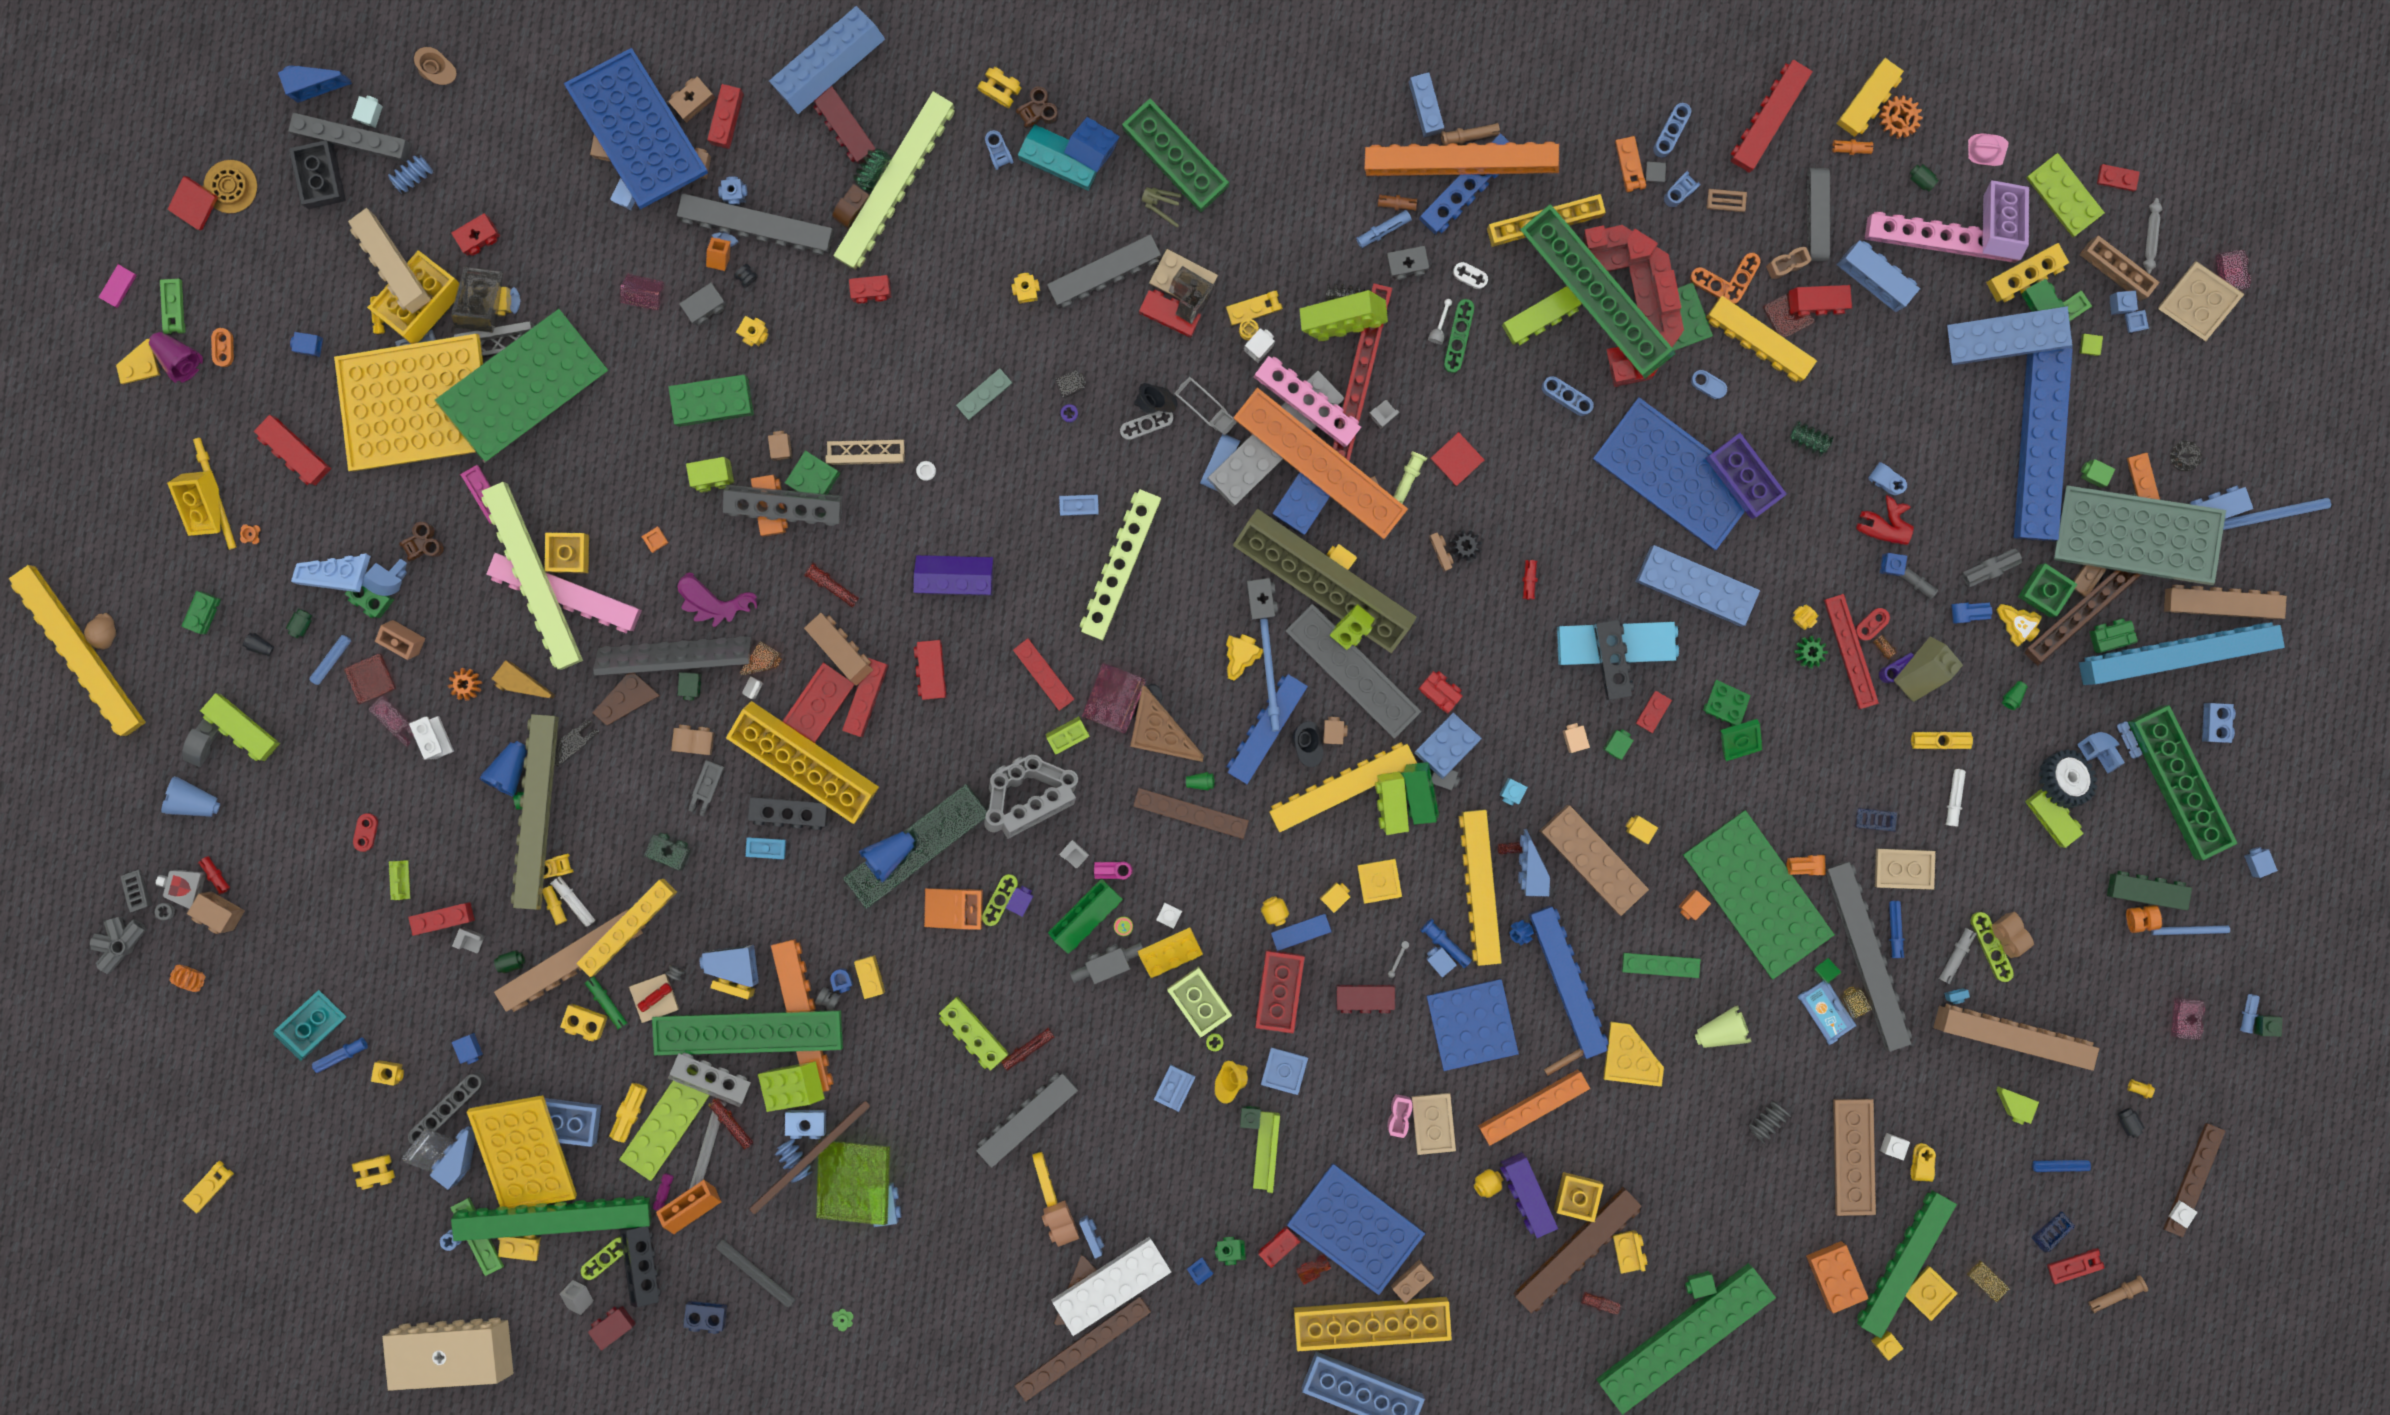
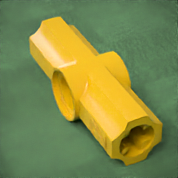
M1912 732L1911 736L1912 749H1971L1973 744L1971 732ZM1941 735L1945 738V743L1942 746L1938 742Z
M637 1083L631 1084L625 1100L617 1111V1119L609 1135L613 1140L626 1142L632 1125L638 1119L636 1116L641 1112L640 1107L648 1090L645 1086Z

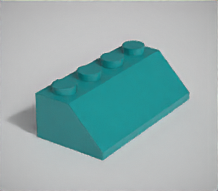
M1034 125L1019 151V160L1089 191L1097 172L1064 153L1069 142L1068 139Z

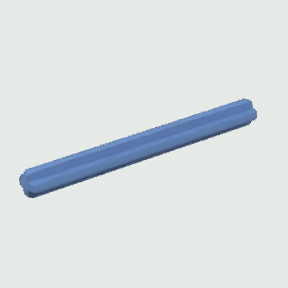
M2329 498L2227 518L2225 519L2223 530L2327 509L2331 507V501Z

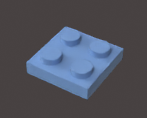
M1271 1047L1261 1085L1298 1095L1308 1057Z

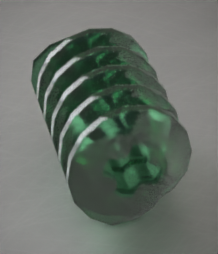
M878 148L874 151L870 149L867 151L871 157L865 156L864 160L867 163H860L863 169L858 168L856 170L860 176L853 175L856 183L869 192L873 191L877 181L880 180V175L884 173V169L887 168L888 163L891 161V157L885 151Z
M1798 420L1790 433L1791 444L1797 440L1799 448L1805 444L1806 451L1812 447V453L1814 454L1819 450V457H1821L1829 449L1834 436H1831L1829 439L1828 433H1824L1821 436L1822 431L1820 429L1815 431L1813 426L1807 429L1808 425L1803 423L1800 426L1801 422Z

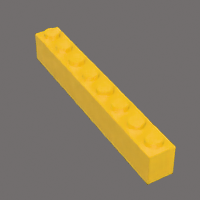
M1400 742L1391 747L1392 751L1388 753L1382 751L1374 755L1376 759L1370 762L1366 759L1358 763V768L1354 770L1347 768L1341 771V776L1336 779L1331 776L1323 780V785L1317 787L1315 784L1305 789L1307 793L1301 796L1297 793L1289 797V802L1285 804L1278 802L1272 805V810L1269 813L1278 831L1282 832L1375 786V782H1378L1377 775L1399 771L1401 773L1404 772L1406 764L1417 763L1408 744L1403 745Z
M1487 810L1462 812V816H1459L1460 828L1463 827L1464 835H1461V845L1465 847L1466 854H1463V865L1467 866L1468 873L1464 874L1465 884L1469 885V892L1466 893L1467 904H1471V912H1468L1469 923H1473L1470 939L1471 942L1475 943V950H1472V959L1476 961L1478 966L1501 964Z

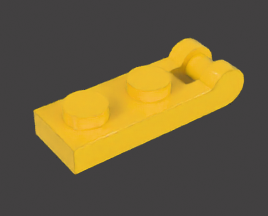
M1272 291L1265 295L1227 306L1226 309L1231 325L1233 326L1246 319H1255L1282 310V305L1277 298L1279 297L1278 292ZM1270 300L1272 306L1267 308L1265 301Z
M219 1160L182 1201L196 1214L199 1213L234 1173L231 1170H227L224 1167V1163ZM217 1172L222 1176L221 1179L215 1175Z

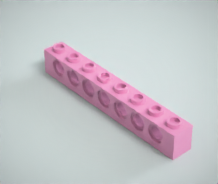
M1874 212L1867 219L1864 240L2013 263L2019 261L2017 259L1984 254L1983 246H1980L1978 243L1979 238L1983 239V231L1979 227L1969 226L1968 228H1962L1960 224L1951 223L1943 225L1941 221L1923 222L1922 218H1912L1910 220L1904 219L1905 216L1893 215V217L1885 216L1886 213ZM1884 224L1890 225L1891 232L1884 230ZM1903 226L1910 230L1909 235L1903 233ZM1922 229L1928 232V238L1922 236ZM1941 232L1947 235V241L1941 239ZM1960 235L1966 238V244L1960 242Z

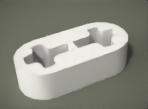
M1464 262L1458 263L1454 267L1453 275L1457 280L1475 289H1482L1486 286L1488 276L1483 271ZM1462 267H1465V272L1470 275L1467 276L1463 274L1462 276H1459V271H1457V268L1461 269ZM1479 275L1482 276L1484 283L1477 285L1476 280L1471 278V276L1477 278Z

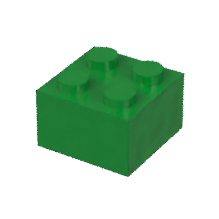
M805 450L785 483L798 492L827 495L840 472Z
M2046 563L2039 564L2018 595V598L2048 617H2057L2076 588L2077 583Z

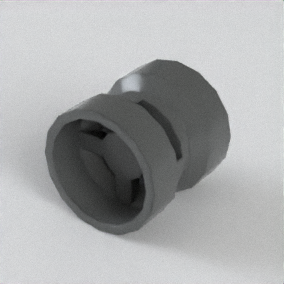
M823 987L815 1004L825 1006L828 1011L834 1010L841 995L832 993L828 988Z

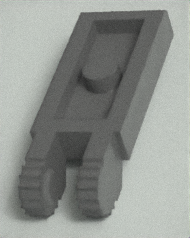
M708 760L705 761L692 794L693 798L689 806L690 812L695 810L698 799H701L704 803L700 809V815L705 816L724 771V766Z

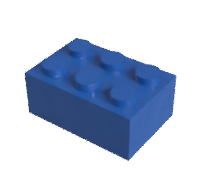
M1299 473L1272 516L1304 536L1330 496Z

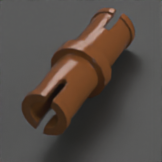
M1379 194L1378 207L1395 208L1397 211L1399 209L1416 211V198Z

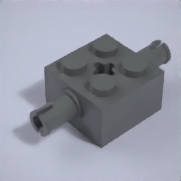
M1141 942L1126 949L1122 945H1111L1102 954L1097 951L1088 955L1089 957L1084 967L1070 972L1071 978L1076 983L1090 977L1094 984H1097L1130 970V959L1139 956L1137 951L1144 948Z

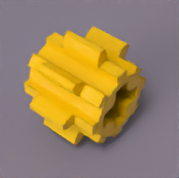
M1808 605L1799 606L1793 612L1795 616L1792 619L1803 630L1812 628L1817 623L1816 618L1818 615Z

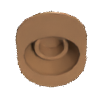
M423 47L415 53L414 63L418 68L419 74L424 79L439 85H447L455 80L457 75L455 67L437 49Z

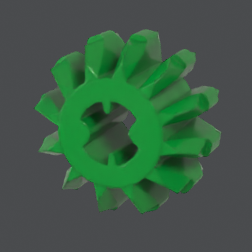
M1809 636L1808 640L1803 637L1801 639L1802 643L1796 644L1800 650H1794V653H1800L1796 661L1802 660L1801 666L1808 665V668H1813L1814 665L1819 667L1820 661L1825 662L1826 659L1822 654H1828V651L1822 650V648L1826 647V644H1820L1821 638H1817L1814 641V636ZM1810 649H1814L1815 651L1812 653V655H1808Z

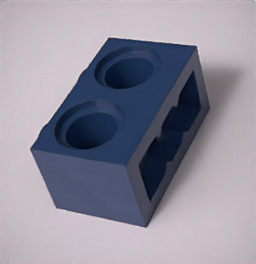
M688 1301L685 1308L683 1328H689V1331L698 1332L700 1329L708 1330V1333L718 1334L719 1331L722 1332L725 1328L727 1305ZM691 1314H699L700 1320H693ZM711 1315H717L719 1322H712Z

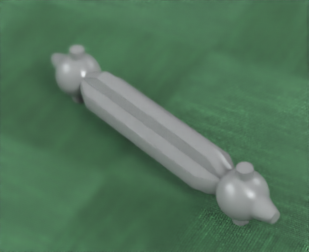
M2155 198L2154 202L2149 206L2152 213L2149 217L2145 257L2147 260L2143 262L2148 274L2156 267L2154 258L2157 253L2160 226L2159 212L2162 211L2158 198Z

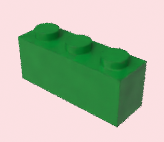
M1429 762L1406 764L1401 775L1404 777L1406 784V800H1409L1410 804L1408 808L1409 817L1413 818L1414 824L1437 822L1439 810Z

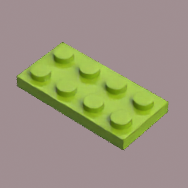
M2058 153L2026 177L2072 237H2075L2105 213Z

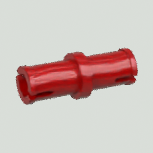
M1525 560V574L1522 577V582H1524L1522 599H1535V583L1538 582V578H1536L1537 561Z
M209 856L201 859L202 861H199L198 864L206 873L207 880L213 883L219 895L227 892L230 886L222 877L221 870L216 868Z

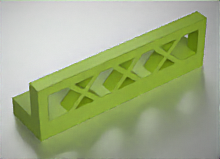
M1261 1111L1253 1189H1264L1269 1193H1273L1280 1114L1276 1112Z

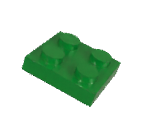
M1758 719L1721 730L1725 761L1762 750L1761 729Z

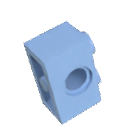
M787 1110L785 1112V1136H790V1139H801L802 1136H809L810 1139H820L821 1136L826 1134V1110ZM801 1121H809L810 1129H804L801 1126Z

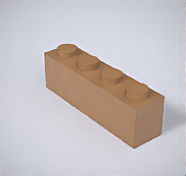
M820 613L804 629L845 676L857 686L873 671L869 665L871 661L864 654L860 655L857 652L859 647L853 641L848 642L846 639L848 635L841 628L837 629L835 627L837 623L830 615L826 617Z

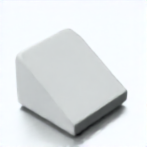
M750 677L742 693L750 699H755L763 683Z

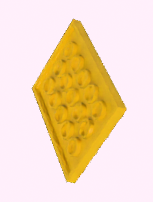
M543 1095L468 1109L467 1114L500 1207L515 1208L519 1205L531 1207L540 1203L550 1204L576 1198L577 1193Z

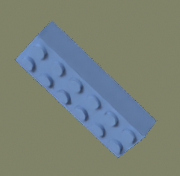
M855 6L770 79L769 82L793 110L799 114L882 43L885 38L876 25Z
M2068 306L1947 325L1953 365L2072 348Z
M1655 545L1649 548L1635 581L1740 627L1746 625L1760 592L1756 588Z
M1317 1351L1314 1354L1302 1385L1303 1393L1358 1415H1419L1425 1400L1420 1392Z

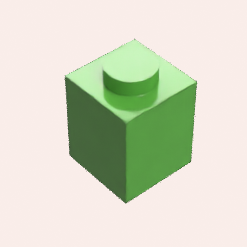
M2093 459L2083 465L2081 479L2100 488L2107 487L2115 469Z

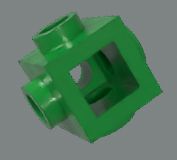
M1234 1237L1223 1238V1241L1217 1242V1247L1215 1248L1216 1258H1218L1219 1262H1225V1265H1236V1261L1246 1260L1245 1241L1235 1240Z

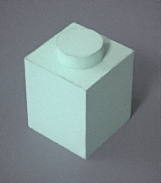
M359 96L352 118L359 123L376 128L383 106L378 103L376 98L371 96L363 98Z

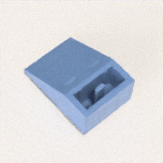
M1524 829V835L1520 836V847H1522L1523 854H1519V865H1521L1522 872L1518 873V882L1521 883V889L1524 890L1526 896H1549V874L1527 829Z
M467 1126L456 1136L457 1141L447 1147L444 1151L445 1156L438 1160L431 1168L434 1171L430 1176L447 1190L457 1185L470 1169L476 1138L472 1126Z

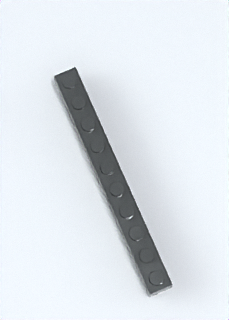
M1844 861L1827 867L1826 876L1884 1048L1891 1052L1911 1045L1910 1039H1912L1909 1028L1905 1026L1904 1021L1906 1017L1903 1010L1899 1008V996L1896 991H1893L1891 985L1894 984L1893 978L1890 973H1887L1885 967L1887 966L1885 956L1881 955L1879 949L1881 948L1880 940L1878 937H1875L1873 932L1875 925L1873 920L1868 917L1867 912L1869 908L1867 902L1862 899L1861 893H1863L1860 883L1856 881V869L1853 864Z

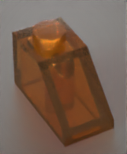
M760 641L750 656L749 664L744 665L740 674L746 676L769 671L773 667L777 668L782 661V658H780L782 653L765 642Z

